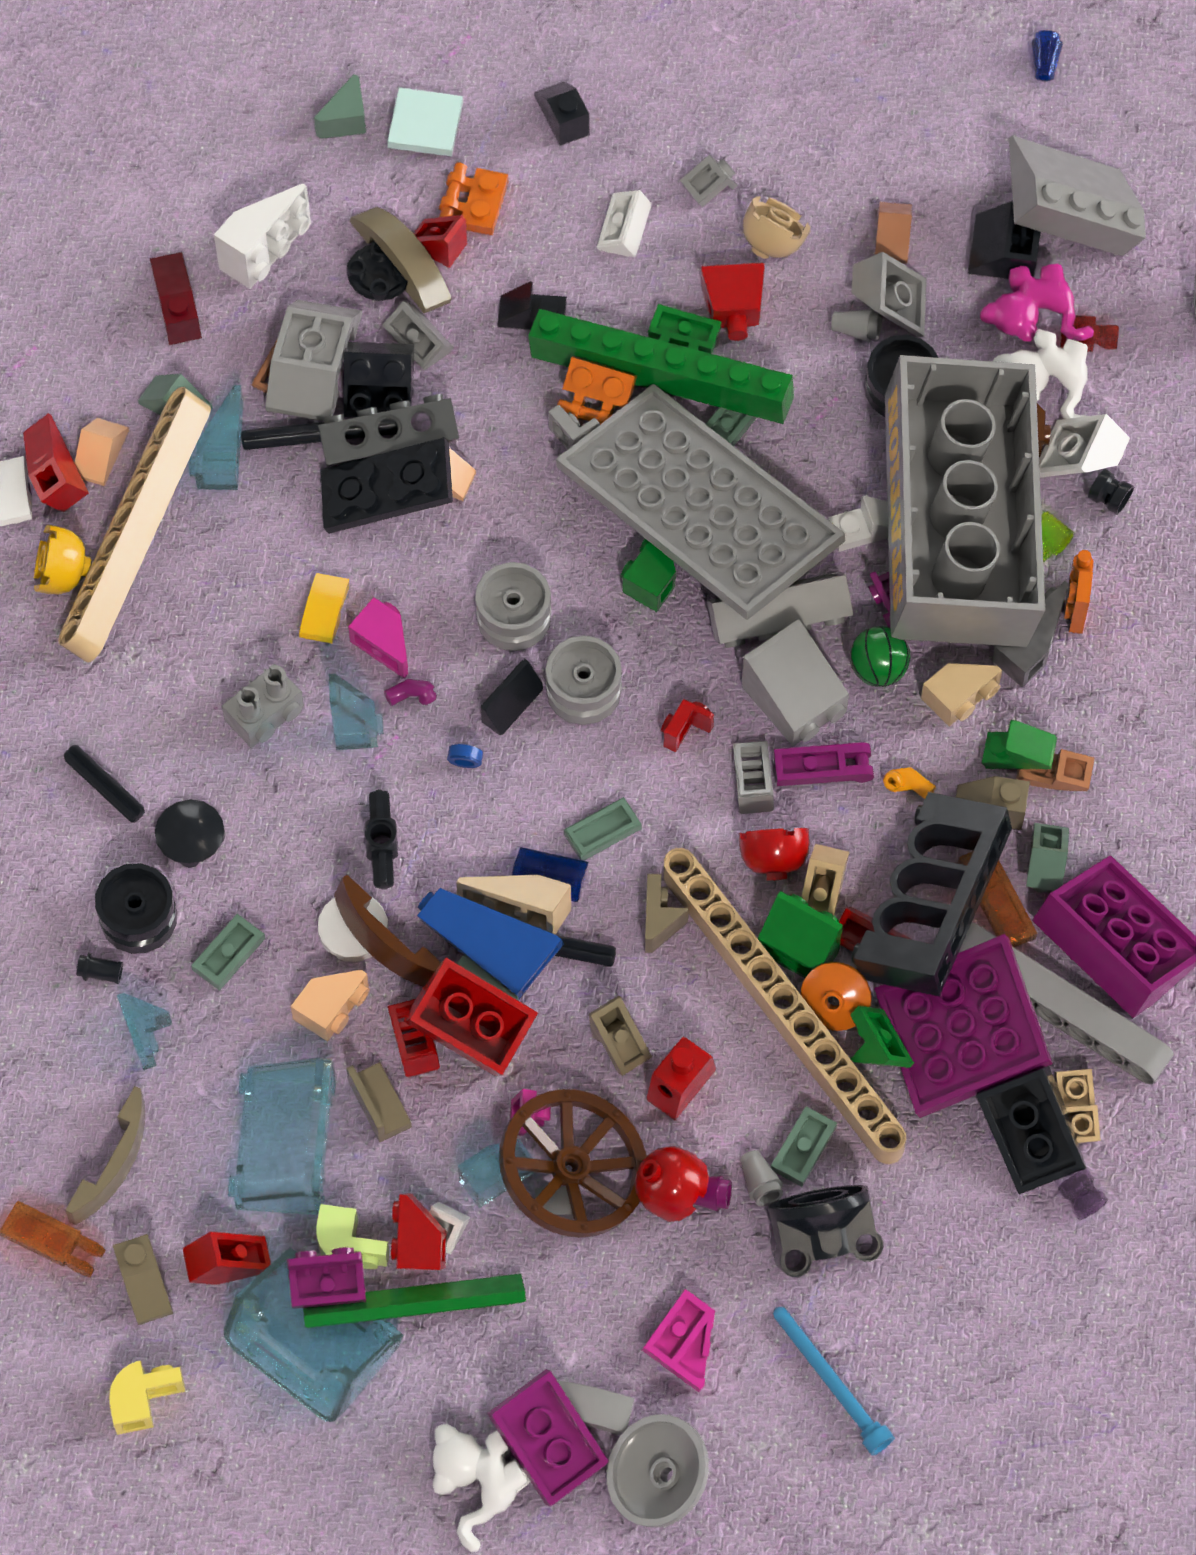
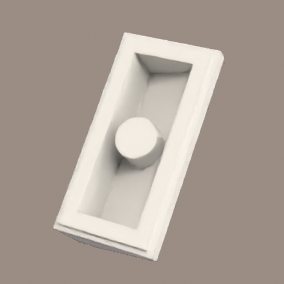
M641 190L612 194L596 247L598 250L627 257H636L651 208V202Z

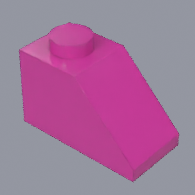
M373 597L348 626L350 642L402 678H405L408 675V664L400 612L391 603H382Z

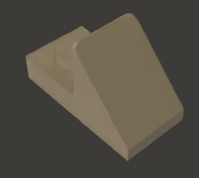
M647 874L645 953H653L687 924L689 916L688 908L668 907V887H661V874Z
M620 996L615 997L588 1014L592 1037L603 1044L618 1074L623 1076L652 1058Z

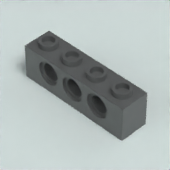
M443 394L423 397L424 404L410 406V401H402L390 404V411L377 413V408L374 407L357 411L358 417L344 420L343 414L324 418L325 424L318 425L326 466L339 465L443 437L448 442L458 440L459 434L451 398L443 399ZM418 413L426 414L431 421L429 429L423 432L415 430L411 424L412 417ZM391 420L397 425L398 432L393 438L387 439L379 434L378 426L382 421ZM358 427L363 430L365 439L361 444L351 445L346 441L345 433L349 428Z

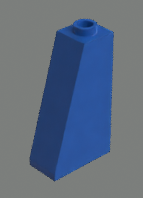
M441 888L435 894L429 892L418 905V909L421 911L417 916L421 922L461 954L470 958L519 997V999L564 945L562 939L555 934Z

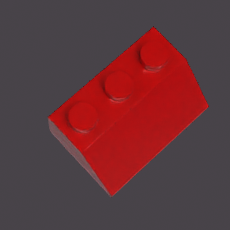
M444 958L420 991L404 1022L490 1074L501 1076L508 1067L538 1012L450 959Z

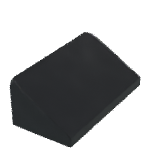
M526 659L522 660L481 705L482 723L498 735H503L543 691V684L529 661Z

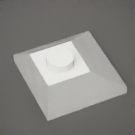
M1107 414L1057 420L1050 435L1049 445H1045L1039 458L1040 477L1084 473L1116 466L1123 457L1130 438Z

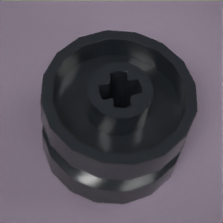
M894 335L881 341L870 354L864 382L865 395L871 407L883 417H885V393L900 355L939 358L933 347L921 338L911 335Z
M142 863L125 864L111 870L101 880L95 893V909L106 940L114 947L131 954L148 953L161 947L172 936L177 924V908L174 895L167 878L156 868Z

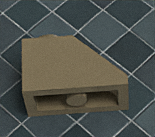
M999 776L988 777L957 785L956 797L1007 807L1012 829L1022 830L1030 781Z
M148 1234L112 1245L137 1324L141 1325L173 1314Z

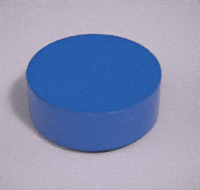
M464 744L449 746L447 757L449 763L463 768H477L482 765L483 751L481 749Z

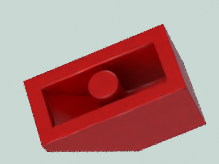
M209 1232L182 1248L189 1283L218 1285L272 1271L265 1236Z

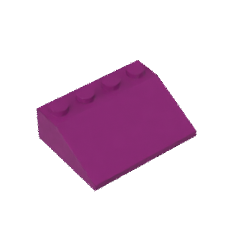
M1111 855L1051 892L1032 920L1046 936L1057 944L1071 960L1084 970L1132 1018H1135L1155 1004L1196 967V936Z

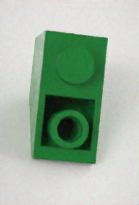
M644 539L640 546L638 557L635 561L629 560L621 572V578H623L622 592L653 611L658 612L675 588L676 570L673 560L647 539Z

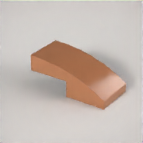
M1061 749L1058 754L1054 753L1051 769H1018L1016 779L1030 781L1029 785L1064 791H1088L1095 758Z

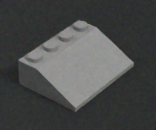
M1013 135L1009 138L1015 224L1120 256H1124L1146 238L1144 209L1120 169Z

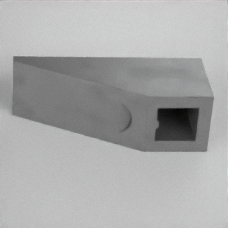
M1066 581L1057 589L1051 587L1045 592V612L1027 647L993 645L995 649L992 662L1021 687L1026 685L1046 666L1069 585Z

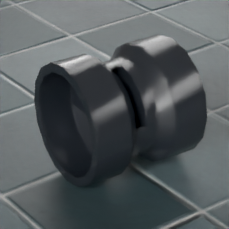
M1104 469L1092 484L1087 497L1096 503L1102 502L1106 504L1109 511L1118 515L1129 501L1134 491V486L1127 481H1118L1112 472Z

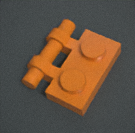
M455 163L453 172L449 173L446 181L448 186L446 196L441 198L439 210L441 211L439 217L462 215L466 219V230L493 236L509 182L508 174L477 168L474 179L465 176L467 166L463 163ZM460 191L469 193L466 203L458 201Z
M573 356L571 357L562 389L573 392L575 395L572 402L559 399L557 405H560L566 413L571 412L578 421L579 419L590 421L596 418L602 424L612 416L615 406L623 408L630 402L637 376ZM586 397L602 401L601 410L584 406Z
M1081 550L1074 557L1072 563L1073 570L1069 577L1070 586L1064 618L1070 619L1069 632L1083 634L1090 603L1094 563L1088 550Z

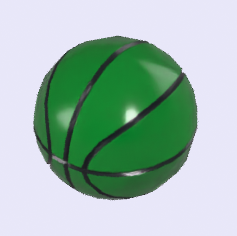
M874 626L861 632L855 638L850 651V664L856 676L865 684L875 687H886L898 682L905 675L911 658L909 645L906 640L892 637L891 628L885 626Z

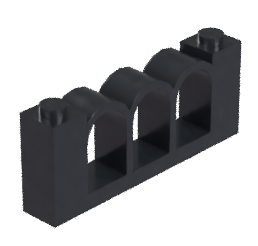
M928 792L923 805L920 804L916 809L914 821L917 826L914 827L908 837L907 846L911 859L899 864L891 874L890 886L894 898H890L880 904L874 912L872 924L875 932L866 930L861 943H857L853 949L852 962L867 981L940 997L1012 831L1007 807ZM939 845L974 851L968 865L923 856L927 850ZM920 884H933L957 889L951 904L906 895L909 889ZM902 923H916L940 928L933 944L888 934L893 927Z

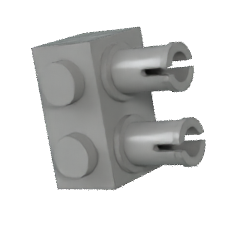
M274 664L224 703L222 710L225 722L252 748L259 742L264 743L269 740L275 733L276 728L285 721L290 722L294 720L302 711L304 703L302 691L286 676V672L281 666Z

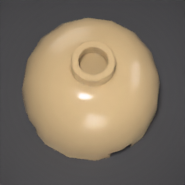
M756 196L752 199L743 218V233L748 243L752 246V252L764 259L769 257H788L796 252L805 242L810 233V225L807 222L805 227H803L799 222L801 215L786 204L772 198H768L766 203L759 202L761 196Z

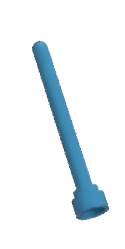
M784 1307L775 1308L773 1311L775 1320L862 1430L861 1436L864 1439L862 1444L868 1452L874 1456L886 1449L895 1439L892 1432L886 1425L881 1426L878 1421L874 1422L789 1312Z

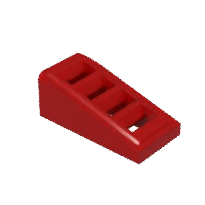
M416 999L387 1006L405 1076L407 1077L440 1068L432 1038L419 1030L402 1034V1032L415 1029L404 1021L399 1022L398 1019L406 1017ZM426 1041V1043H422V1044L415 1045V1046H411V1047H407V1048L405 1047L406 1045H411V1044H415V1043H418V1042Z

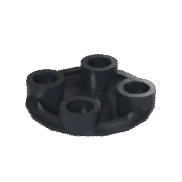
M375 241L371 245L356 251L347 263V276L350 285L358 294L367 299L377 301L390 300L403 294L406 290L408 281Z
M189 799L176 802L164 810L157 820L155 837L157 846L166 857L181 863L184 867L192 868L215 854L225 839V830L222 817L214 807L204 801Z

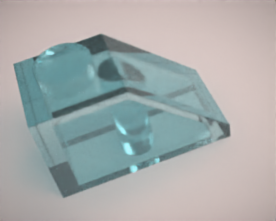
M517 1139L515 1157L532 1158L521 1141ZM500 1144L488 1146L458 1165L459 1181L478 1208H481L507 1191L499 1166ZM517 1170L521 1181L535 1173Z

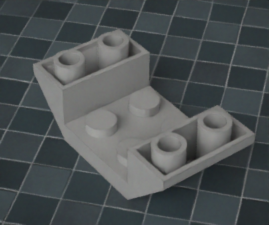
M299 299L287 306L271 359L265 405L266 411L324 421L326 417L333 416L339 396L337 379L344 359V351L349 340L355 341L362 317V310Z

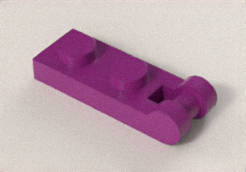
M859 742L774 749L777 786L841 781L869 782L874 779L873 766L869 765V758L872 756L871 746L868 743ZM851 758L855 760V765L846 766L845 759Z

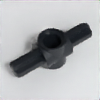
M378 789L369 794L370 819L365 822L366 857L372 861L374 887L387 890V888H391L394 885L393 860L398 857L396 821L391 818L390 795L388 791ZM381 835L390 838L387 842L381 844L373 841Z

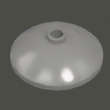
M666 1414L644 1417L629 1426L615 1443L607 1465V1488L614 1506L629 1521L649 1528H659L674 1524L684 1518L696 1506L705 1490L709 1473V1458L705 1443L692 1425L678 1417ZM673 1471L670 1481H667L669 1472Z

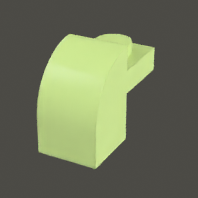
M320 1204L316 1236L321 1256L332 1255V1249L352 1247L354 1252L362 1253L363 1268L377 1269L378 1266H388L390 1254L388 1241L356 1237L358 1226L357 1209Z

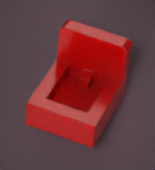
M683 699L675 714L669 713L662 725L661 732L664 733V747L677 752L692 725L710 733L714 727V713L700 702L692 703Z

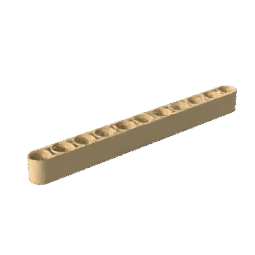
M684 848L670 850L664 858L663 872L664 881L681 905L689 909L691 918L872 1155L884 1164L898 1162L903 1156L906 1144V1133L901 1124L695 856ZM676 865H682L688 870L683 873H676L671 868ZM695 892H704L708 897L703 900H697L691 895ZM722 918L728 921L729 924L724 927H717L712 921ZM743 945L750 951L745 954H738L732 949L735 946ZM764 972L771 978L767 981H758L753 975ZM784 999L790 1002L791 1006L781 1009L776 1007L774 1002ZM799 1027H807L813 1033L809 1036H800L795 1030ZM826 1054L831 1056L834 1061L829 1064H822L816 1060V1057ZM842 1082H849L855 1089L850 1092H844L837 1085ZM862 1110H870L877 1117L872 1120H865L858 1113ZM884 1138H892L898 1145L894 1148H886L880 1141Z

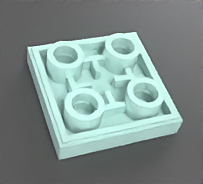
M399 87L387 141L388 148L452 157L463 105V96Z

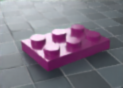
M545 1369L487 1412L490 1420L547 1506L551 1507L609 1463L551 1370Z

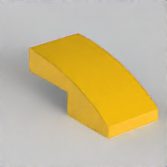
M316 573L299 630L300 638L333 643L340 624L341 609L349 590V579Z

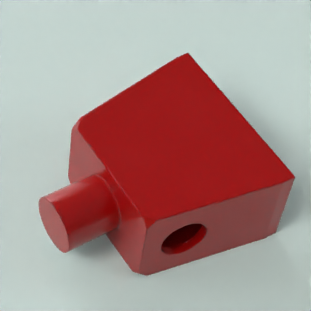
M764 263L701 266V289L710 319L722 322L721 328H727L728 338L732 341L746 339L748 337L747 327L759 325L764 285Z
M683 1036L652 1074L646 1100L670 1118L676 1120L716 1071L713 1057ZM667 1087L672 1093V1096L668 1095L663 1090Z

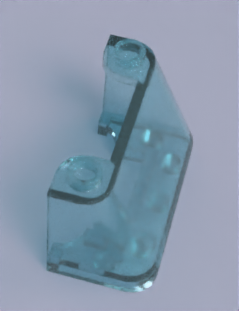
M312 1058L248 1066L247 1073L240 1074L239 1094L244 1095L237 1170L236 1176L230 1175L228 1184V1197L235 1198L236 1210L319 1214L320 1204L325 1203V1196H322L321 1193H323L326 1176L324 1168L330 1106H332V1095L335 1096L336 1073L333 1059Z
M290 1247L235 1296L223 1334L227 1344L242 1358L324 1421L334 1422L348 1409L399 1348L404 1335L391 1323L383 1320L373 1321L367 1329L358 1322L305 1328L303 1308L292 1309L287 1259L295 1258V1253L297 1252Z

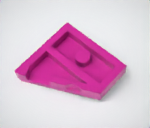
M685 1289L642 1348L644 1353L697 1392H700L705 1385L704 1376L707 1358L709 1357L710 1335L713 1328L715 1310Z

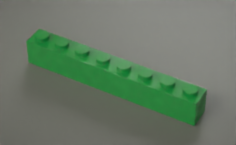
M539 309L528 334L532 358L569 367L571 357L575 356L636 375L635 385L649 388L654 384L667 394L784 424L794 399L793 375L543 309Z

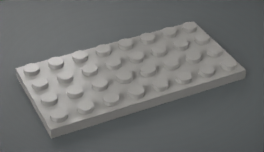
M654 384L556 458V467L746 620L751 618L845 542V533Z

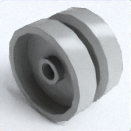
M516 562L497 565L483 575L476 588L475 604L477 624L484 638L490 644L502 650L512 651L530 648L541 641L549 630L551 623V591L547 579L537 569L525 563Z
M583 635L568 638L554 648L548 656L545 677L548 703L556 715L569 723L580 725L598 723L610 716L618 706L622 692L621 663L619 656L612 646L599 638Z

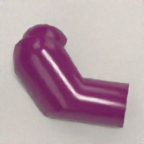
M407 679L384 691L385 698L390 706L409 697L418 696L419 702L422 705H428L437 698L433 690L435 686L430 681Z

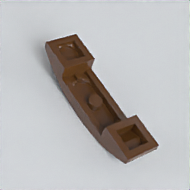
M346 874L341 879L334 897L339 912L353 936L371 956L390 971L414 984L424 987L441 962L424 946L415 954L409 950L367 910L372 897Z

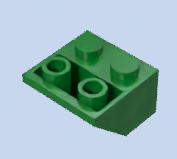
M780 891L758 936V940L776 963L806 978L808 973L818 965L834 961L839 953L843 925L831 913L827 911L819 912L808 906V903L800 896L795 894L788 895Z

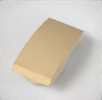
M1092 1069L1054 1072L1055 1082L1061 1093L1078 1143L1101 1141Z

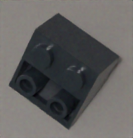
M1013 201L976 214L968 274L1009 279L1010 269L1026 266L1029 268L1031 276L1034 277L1041 231L1014 223Z
M348 342L344 351V417H358L357 411L374 407L377 408V413L390 411V404L402 401H410V406H412L414 344Z

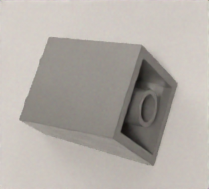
M799 619L744 656L742 688L792 746H795L802 740L803 742L811 740L819 732L820 727L829 721L831 723L838 721L846 713L849 693Z

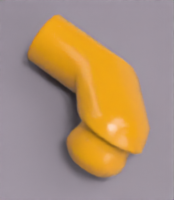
M911 767L890 770L883 778L884 786L892 792L913 790L923 799L926 798L928 792L934 793L936 789L934 784Z

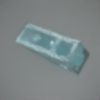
M241 385L233 386L198 440L196 456H190L189 474L195 477L197 489L238 490L244 404Z
M336 673L328 674L330 708L336 750L378 747L377 735L384 734L383 714H376L375 703L368 696Z

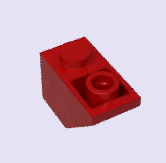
M412 1193L399 1194V1201H394L392 1210L393 1223H398V1238H393L391 1243V1259L397 1260L396 1269H445L447 1231Z

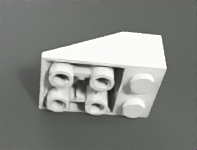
M302 183L234 211L214 234L219 270L249 289L257 281L264 280L272 264L278 258H283L287 254L291 243L298 235H303L311 224L307 186Z

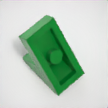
M1011 720L1008 732L987 733L982 764L986 769H1051L1057 737L1054 734L1017 720Z
M858 1006L851 1013L850 1016L858 1028V1034L865 1041L852 1056V1062L910 1068L914 1064L884 1009Z

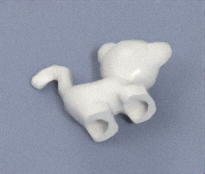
M1037 329L1034 336L1035 345L1039 349L1037 352L1020 349L1012 354L1004 353L994 358L993 362L1035 364L1037 402L1040 398V392L1049 381V376L1058 378L1063 386L1069 390L1067 398L1060 408L1063 419L1087 416L1074 413V408L1081 400L1083 388L1088 380V368L1085 362L1088 350L1086 344L1067 339L1063 348L1056 346V334Z
M441 1424L435 1428L436 1446L433 1453L435 1476L432 1486L435 1493L444 1495L453 1492L457 1487L467 1486L476 1479L480 1481L482 1507L461 1516L456 1530L462 1546L471 1553L477 1552L480 1549L481 1543L471 1532L472 1527L486 1523L496 1514L505 1511L514 1501L517 1493L529 1484L530 1480L517 1460L508 1464L505 1461L504 1457L510 1452V1449L498 1430L488 1435L485 1441L487 1448H481L472 1435L461 1433L455 1427L448 1424Z

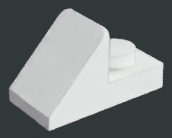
M862 496L861 508L828 517L831 523L845 533V542L837 548L838 552L888 538V506L885 500Z

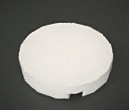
M334 897L323 907L318 917V935L323 947L338 959L347 962H359L371 958L372 956L357 941L347 927ZM372 897L367 910L388 929V918L384 908Z

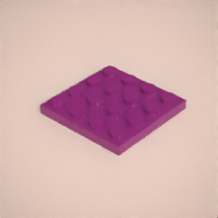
M1006 934L959 952L940 997L884 984L874 988L881 1009H884L914 1062L910 1068H900L915 1113L919 1118L976 1096L977 1092L1040 1067H1047L1053 1064L1012 945Z

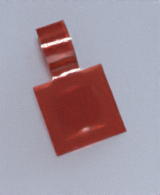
M1076 315L1073 324L1075 329L1091 326L1094 330L1093 337L1078 341L1087 345V352H1093L1094 343L1105 349H1117L1119 326L1096 325V316ZM1062 333L1060 347L1063 348L1068 338Z

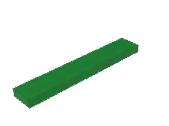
M522 1274L368 1291L365 1292L366 1302L303 1308L305 1328L524 1303L526 1302Z

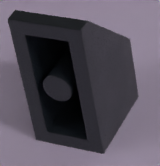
M563 81L534 92V96L559 146L589 135V112L577 88Z

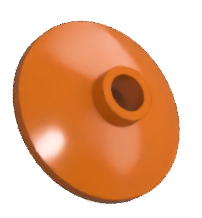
M827 962L818 965L808 973L801 987V996L829 1030L843 1031L855 1027L856 1025L850 1016L851 1013L858 1006H871L872 995L867 980L857 969L845 963ZM828 997H836L839 1000V1005L830 1004Z

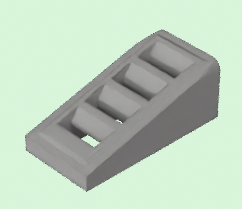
M768 741L733 744L739 812L741 814L773 811L774 801ZM762 756V759L759 760H741V758ZM762 769H763V771L743 772V771L762 770ZM764 783L759 785L744 786V784Z

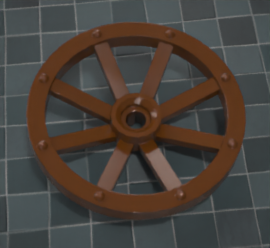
M573 1089L553 1090L530 1099L508 1122L499 1147L501 1176L513 1202L534 1223L563 1236L592 1237L609 1232L619 1226L640 1203L636 1194L635 1178L641 1162L646 1158V1151L634 1125L610 1102L585 1091ZM560 1106L561 1150L531 1117L532 1115L549 1107ZM572 1106L586 1109L604 1119L581 1147L574 1146ZM521 1127L529 1133L552 1161L515 1157V1145ZM613 1127L622 1138L630 1157L590 1160L588 1154ZM570 1165L572 1172L568 1171L565 1166ZM632 1169V1180L626 1199L589 1176L588 1173ZM517 1170L550 1173L553 1179L534 1200L524 1187ZM579 1184L617 1210L603 1218L588 1221ZM561 1185L566 1186L574 1220L557 1216L543 1207Z

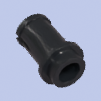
M88 953L87 956L80 955L76 975L83 977V981L92 978L119 984L123 971V962L93 957L92 953Z

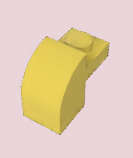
M140 1360L129 1364L117 1374L109 1393L112 1420L117 1435L154 1427L149 1399L186 1392L180 1367L173 1368L171 1365H162L153 1368L151 1373L145 1374Z

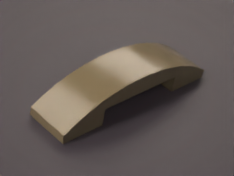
M379 207L372 208L350 218L349 222L366 243L370 244L375 241L408 281L405 291L424 314L451 303L452 298L433 259L417 237L398 218Z
M136 1086L132 1089L117 1116L122 1130H125V1133L95 1185L82 1179L65 1210L68 1220L72 1224L77 1225L98 1211L115 1194L135 1162L145 1127V1101L141 1089Z

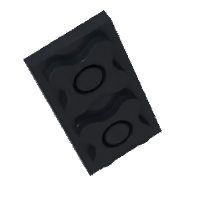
M443 437L321 469L324 530L330 534L452 503L449 442Z

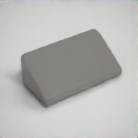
M403 301L382 324L399 344H414V360L423 370L431 367L454 349L422 312L409 302Z

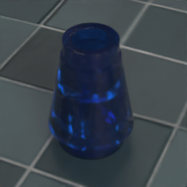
M1039 31L1031 41L1035 78L1039 81H1052L1054 79L1063 47V42L1060 40L1061 35L1055 31Z

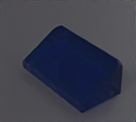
M520 847L513 865L512 876L541 875L570 884L571 901L578 902L589 862Z

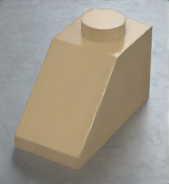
M815 844L810 856L801 897L808 903V906L819 912L827 911L835 916L849 851Z

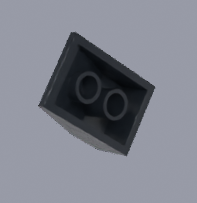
M1049 1066L1040 1067L977 1092L978 1101L1018 1194L1086 1169V1164L1061 1093Z

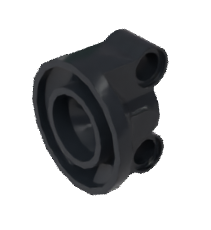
M845 1185L818 1189L777 1200L768 1206L776 1241L774 1261L776 1266L788 1276L801 1277L810 1270L812 1261L835 1258L851 1253L861 1261L871 1262L876 1260L883 1251L882 1237L875 1229L868 1186ZM864 1234H870L872 1238L871 1247L865 1252H858L856 1248L858 1238ZM791 1250H800V1263L795 1267H786V1254Z

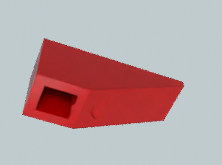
M46 414L23 432L28 476L42 503L65 512L89 494L52 415Z

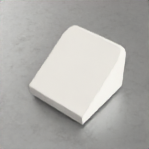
M437 1202L431 1206L429 1213L447 1231L446 1253L452 1254L470 1217Z

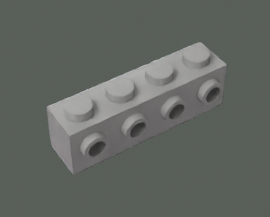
M840 571L795 581L748 620L720 598L707 600L714 640L719 644L724 643L725 648L744 645L746 638L758 636V640H768L776 635L778 631H782L798 619L809 631L812 629L811 624L824 622L825 626L837 625L845 622L844 617L853 615L847 578Z

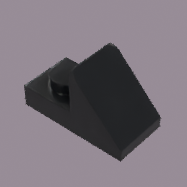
M533 282L523 284L500 296L498 327L531 330L539 309L565 315L566 297L533 294Z

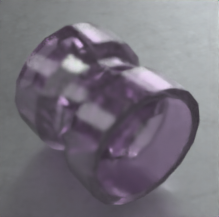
M1088 1169L1075 1173L1058 1187L1062 1197L1069 1200L1073 1205L1072 1212L1078 1220L1093 1215L1108 1202L1104 1192L1097 1189L1093 1184L1094 1178Z

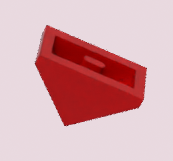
M462 215L424 219L413 233L431 258L448 268L452 266L467 245L466 219Z

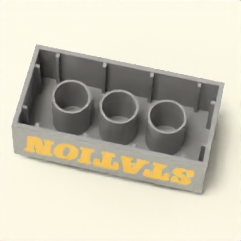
M900 355L885 393L891 636L901 640L1027 647L1045 612L1035 364Z

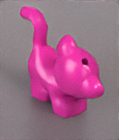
M1059 264L1043 266L1040 269L1041 279L1032 277L1029 268L1026 266L1010 269L1008 275L1009 284L1013 292L1001 295L995 302L988 303L980 312V319L983 322L994 324L1002 333L1013 337L1018 336L1026 342H1030L1035 336L1039 309H1047L1062 314L1060 332L1068 339L1083 341L1094 335V330L1091 326L1079 329L1073 327L1076 317L1074 310L1075 297L1065 281L1063 268Z

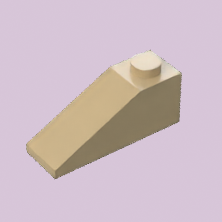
M541 875L459 877L456 882L457 895L552 934L557 933L571 911V885Z

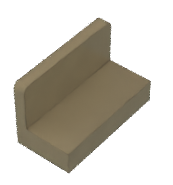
M380 1062L358 1073L353 1065L346 1068L348 1083L379 1143L412 1128L411 1121Z

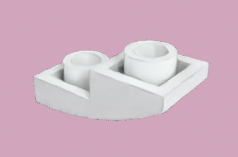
M24 456L0 461V527L32 519V496L28 489V470Z

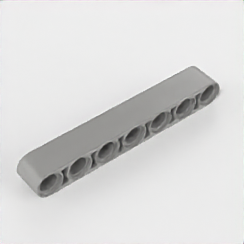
M971 923L959 952L993 939L996 936L981 926ZM1012 947L1037 1016L1138 1080L1150 1085L1156 1082L1173 1057V1051L1167 1044Z

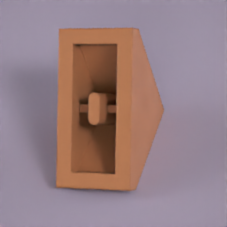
M879 202L875 255L884 252L900 263L907 264L912 204Z

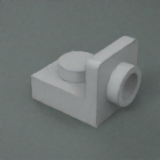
M710 154L680 180L702 207L725 187L729 186L734 190L738 186L732 178L736 173L724 159L718 162Z
M560 405L548 411L549 429L567 450L600 425L598 420L593 418L583 426H580L577 418L571 412L566 413Z

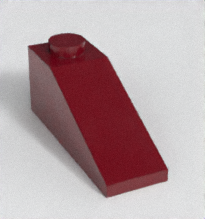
M182 252L150 258L169 345L202 339L197 310Z

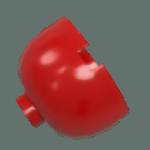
M783 828L738 833L739 848L744 863L753 872L766 874V881L787 880V873L799 870L806 862L809 854L810 839L808 828H794V831L784 830Z
M676 1146L658 1148L646 1156L636 1172L635 1189L638 1199L653 1215L668 1222L681 1221L697 1209L693 1207V1204L699 1196L704 1198L707 1192L709 1181L707 1166L694 1153Z

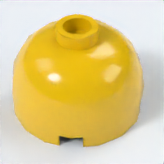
M47 524L43 532L50 534L47 542L40 540L38 546L34 579H39L40 577L41 579L40 584L34 586V590L40 593L60 595L74 589L78 585L81 576H87L91 566V557L85 556V545L74 532Z

